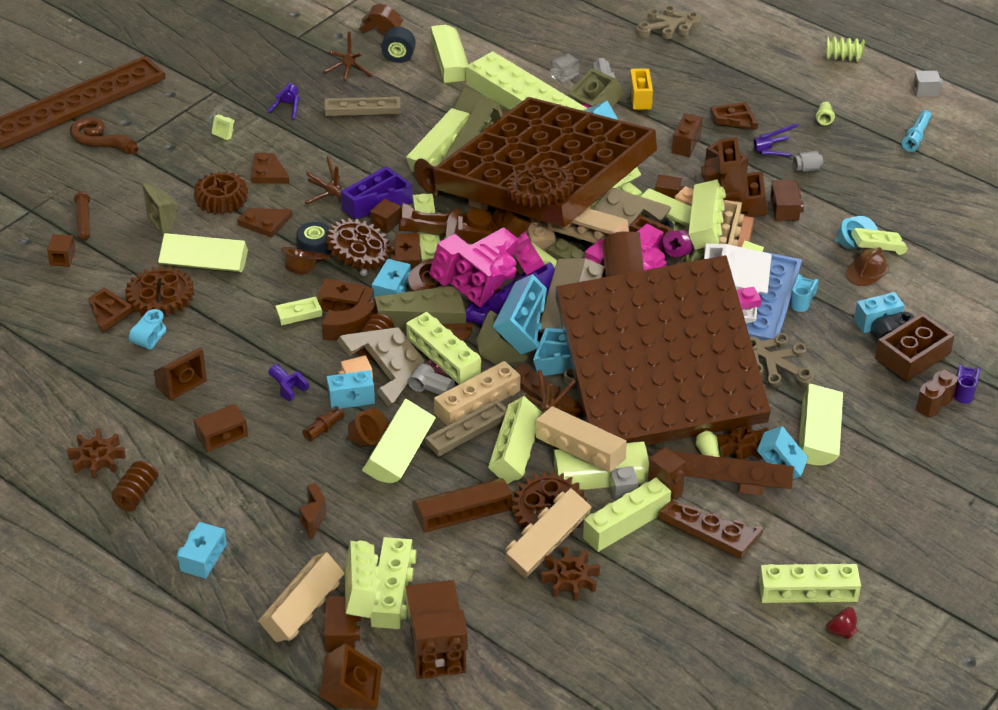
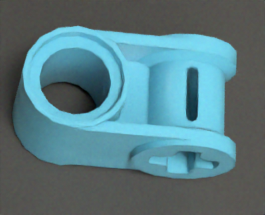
M798 274L790 303L793 310L798 312L808 310L817 292L819 279L811 280L803 278L802 275Z
M157 309L147 311L142 319L131 329L129 341L149 350L152 349L166 332V326L162 322L164 319L162 311Z

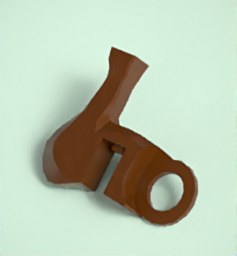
M402 203L399 216V231L444 236V239L456 234L468 245H472L496 232V224L491 215L482 209H471L467 213L459 214V208L444 214L421 213L412 206Z

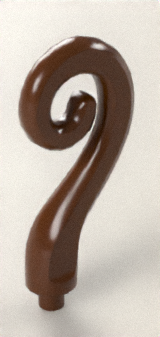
M81 118L71 125L70 134L80 144L113 147L127 154H135L139 150L136 141L128 136L120 134L98 136L105 129L103 121L98 118Z

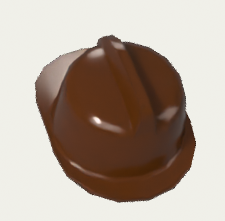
M423 158L418 159L414 165L415 178L428 194H433V198H436L438 193L443 192L436 189L433 168L436 166H432Z
M294 247L281 248V251L285 253V268L288 271L302 275L311 272L318 259L330 257V255L325 253L310 252Z
M882 248L863 250L846 270L848 280L858 286H868L874 284L886 274L888 265L882 253Z
M433 258L423 261L409 273L408 283L413 291L445 287L429 274Z
M375 408L362 411L355 415V419L349 423V435L346 439L353 440L359 447L377 445L389 426V421L380 410Z

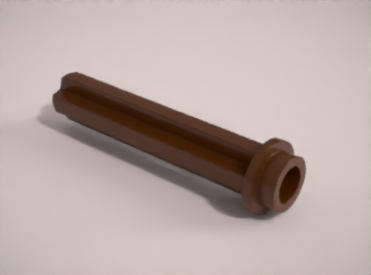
M80 191L74 196L77 210L78 238L87 240L90 237L88 207L90 196L86 192Z

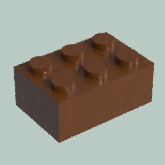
M922 312L880 338L875 359L907 382L951 354L955 335Z

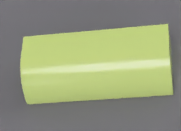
M448 25L431 26V42L444 83L466 81V66L469 64L457 30Z
M164 233L158 263L169 266L242 272L248 249L245 241Z
M810 383L802 398L799 447L808 457L807 464L827 465L834 462L840 455L843 392Z
M405 399L362 471L381 482L394 483L399 481L436 417Z
M644 442L627 443L626 459L616 467L633 466L638 485L648 482L649 461ZM561 449L554 450L556 477H559L562 473H564L565 480L572 477V484L578 482L579 490L607 488L610 486V472Z

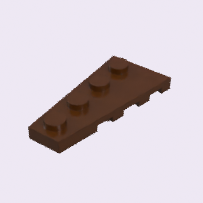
M673 500L659 514L660 520L740 559L762 536L764 529L757 525L755 529L744 526L743 521L736 519L734 522L721 519L720 514L713 512L712 514L701 513L700 508Z

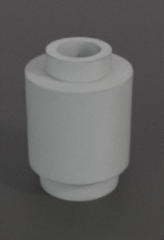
M818 151L798 153L797 156H793L795 171H816L823 165V157Z

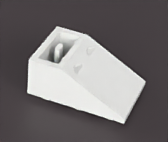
M706 244L704 259L727 255L736 288L742 289L754 286L759 291L758 294H768L772 254L728 244Z

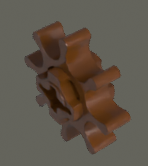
M752 425L743 426L741 429L728 430V435L718 434L717 441L721 457L735 454L737 459L742 460L751 455L755 456L757 460H761L762 456L757 449L764 432L769 431V429L765 427L755 431Z
M96 429V436L92 437V439H85L81 434L77 435V442L80 447L67 449L69 460L78 459L72 463L74 472L79 473L83 468H90L92 478H97V471L103 467L109 468L111 472H116V464L113 459L126 458L124 447H116L120 445L119 435L114 434L109 439H103L101 429Z
M563 547L560 560H555L549 555L545 556V567L551 569V571L541 572V583H555L552 590L553 597H558L561 591L568 590L572 592L573 600L578 601L580 588H587L591 592L596 591L597 581L589 577L600 575V565L585 564L588 562V551L586 550L579 557H571L568 554V548Z

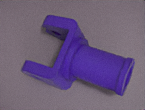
M278 363L274 364L268 371V374L280 384V396L289 402L294 399V393L291 390L294 386L303 392L309 389L307 380L299 372L289 375Z

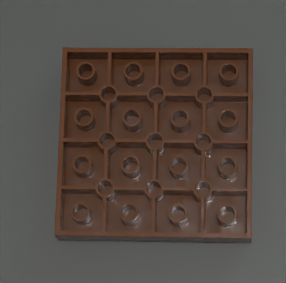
M527 97L433 168L436 189L559 227H566L657 151L656 130ZM540 163L543 166H546L548 163H551V166L558 164L559 167L565 166V170L570 169V173H573V191L570 192V196H564V200L557 199L558 203L550 202L549 206L544 203L541 207L538 204H535L533 207H530V204L522 206V202L516 204V200L512 201L511 197L508 196V178H512V174H517V170L524 171V167L532 168V164L536 167Z
M727 255L556 286V303L585 422L626 440L627 443L644 442L645 446L698 436L705 431L714 433L768 422L771 410Z

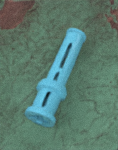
M928 110L921 111L914 126L907 131L906 137L902 140V147L906 151L914 152L918 149L919 142L924 137L923 132L932 118L930 117L932 114Z

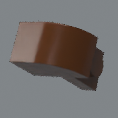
M376 4L362 18L359 29L362 33H365L377 27L385 35L386 31L390 28L400 27L403 19L390 6Z

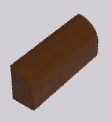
M616 232L603 240L605 277L644 270L640 232Z
M500 478L414 500L412 507L423 532L426 533L512 510V493L506 481Z

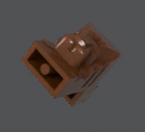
M738 137L719 139V157L706 160L705 165L701 167L704 182L718 180L720 187L723 186L726 198L723 200L741 202V212H747L748 217L768 215L763 171L743 174Z
M454 580L405 586V600L410 622L417 679H430L438 676L466 673L468 632L464 612L459 608Z

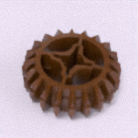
M218 171L215 174L211 172L209 176L204 175V178L199 179L198 183L195 184L194 198L196 199L197 206L201 207L202 211L206 210L208 214L214 212L215 215L218 213L224 215L226 212L231 214L233 210L238 211L239 207H244V203L247 202L248 187H246L245 180L241 179L240 175H235L234 172L230 174L227 171L224 173Z

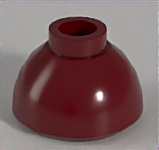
M848 606L826 624L825 628L833 635L845 636L847 640L859 631L856 628L857 615L853 607Z

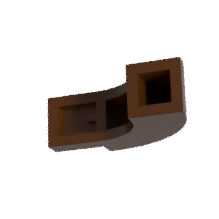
M366 287L358 304L351 309L345 311L328 310L322 323L323 340L335 341L342 335L361 332L368 319L376 314L373 288Z

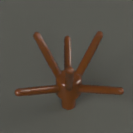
M348 31V53L342 54L331 50L330 54L341 57L343 60L323 70V73H327L345 64L346 69L343 80L346 81L350 66L354 64L371 77L372 73L356 62V58L362 56V53L354 54L351 52V32Z
M330 156L326 157L332 181L329 184L310 172L306 173L307 176L311 177L308 178L309 182L324 188L326 192L306 200L305 204L314 202L329 194L332 197L335 195L341 201L340 189L342 187L339 185V166H335L334 172Z
M538 370L543 401L541 402L527 394L524 396L529 401L540 406L542 414L552 406L564 412L581 413L582 410L579 408L557 407L560 400L576 383V379H573L560 394L561 388L557 386L552 395L553 385L549 383L546 396L542 370Z

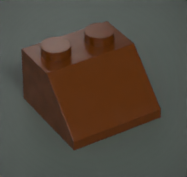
M201 347L154 370L156 387L170 401L207 382L204 353Z
M345 643L325 655L320 697L337 708L374 710L378 708L382 667Z

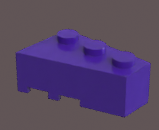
M387 166L341 191L342 210L354 219L370 215V211L383 199H387L402 206V203L407 205L413 203L412 184Z
M549 262L528 275L523 272L487 300L492 311L499 315L515 282L532 274L547 288V295L555 269L553 264Z

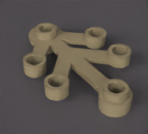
M672 5L664 7V15L659 14L657 9H649L648 18L662 22L653 24L644 21L640 22L637 26L636 34L639 37L646 38L650 36L651 30L664 28L662 30V37L671 39L674 31L679 26L678 33L686 36L689 34L691 27L699 26L702 17L695 11L687 14L675 11V7Z
M779 333L774 339L763 341L756 337H750L751 343L754 345L753 350L761 376L764 371L762 364L759 363L758 356L766 359L769 386L777 388L781 385V376L777 373L776 366L796 376L797 383L801 387H808L809 383H814V373L811 369H801L784 359L804 357L806 355L805 344L796 343L793 348L770 352L766 349L777 346L784 348L789 344L787 334Z

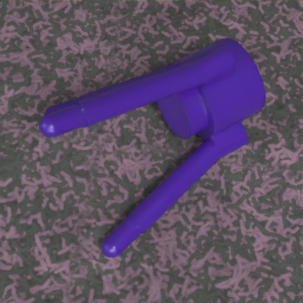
M288 83L275 96L278 99L267 112L271 113L282 100L286 103L294 102L292 120H295L297 105L300 97L297 96L298 88Z
M796 123L767 134H761L760 137H754L755 152H761L762 156L791 157V153L768 150L772 148L773 142L788 140L789 136L772 139L770 137L794 129L799 125Z

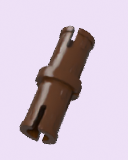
M335 406L325 415H320L316 418L317 421L302 431L304 437L309 442H312L323 432L331 430V426L343 419L344 412L341 408L339 409L338 406Z

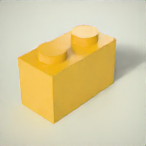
M631 69L629 88L633 109H652L653 88L649 69Z

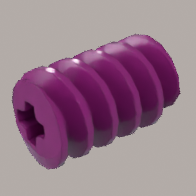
M687 230L669 232L662 241L666 253L672 257L688 255L694 249Z

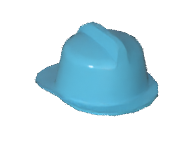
M856 216L847 218L842 221L841 226L837 230L835 242H840L846 249L861 248L858 247L851 235L853 229H878L875 223L868 217Z

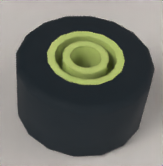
M393 27L386 31L381 49L388 60L397 63L406 62L413 55L416 39L408 29Z
M309 222L300 226L296 233L297 248L329 255L332 250L327 249L326 236L330 227L321 222Z

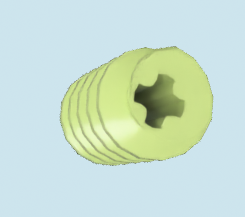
M827 37V60L830 59L831 55H834L835 60L841 55L842 61L845 60L846 56H848L849 61H852L853 57H855L857 62L863 57L864 39L859 44L858 39H855L852 43L851 39L848 38L846 43H844L843 37L838 42L836 37H833L831 42L829 37Z

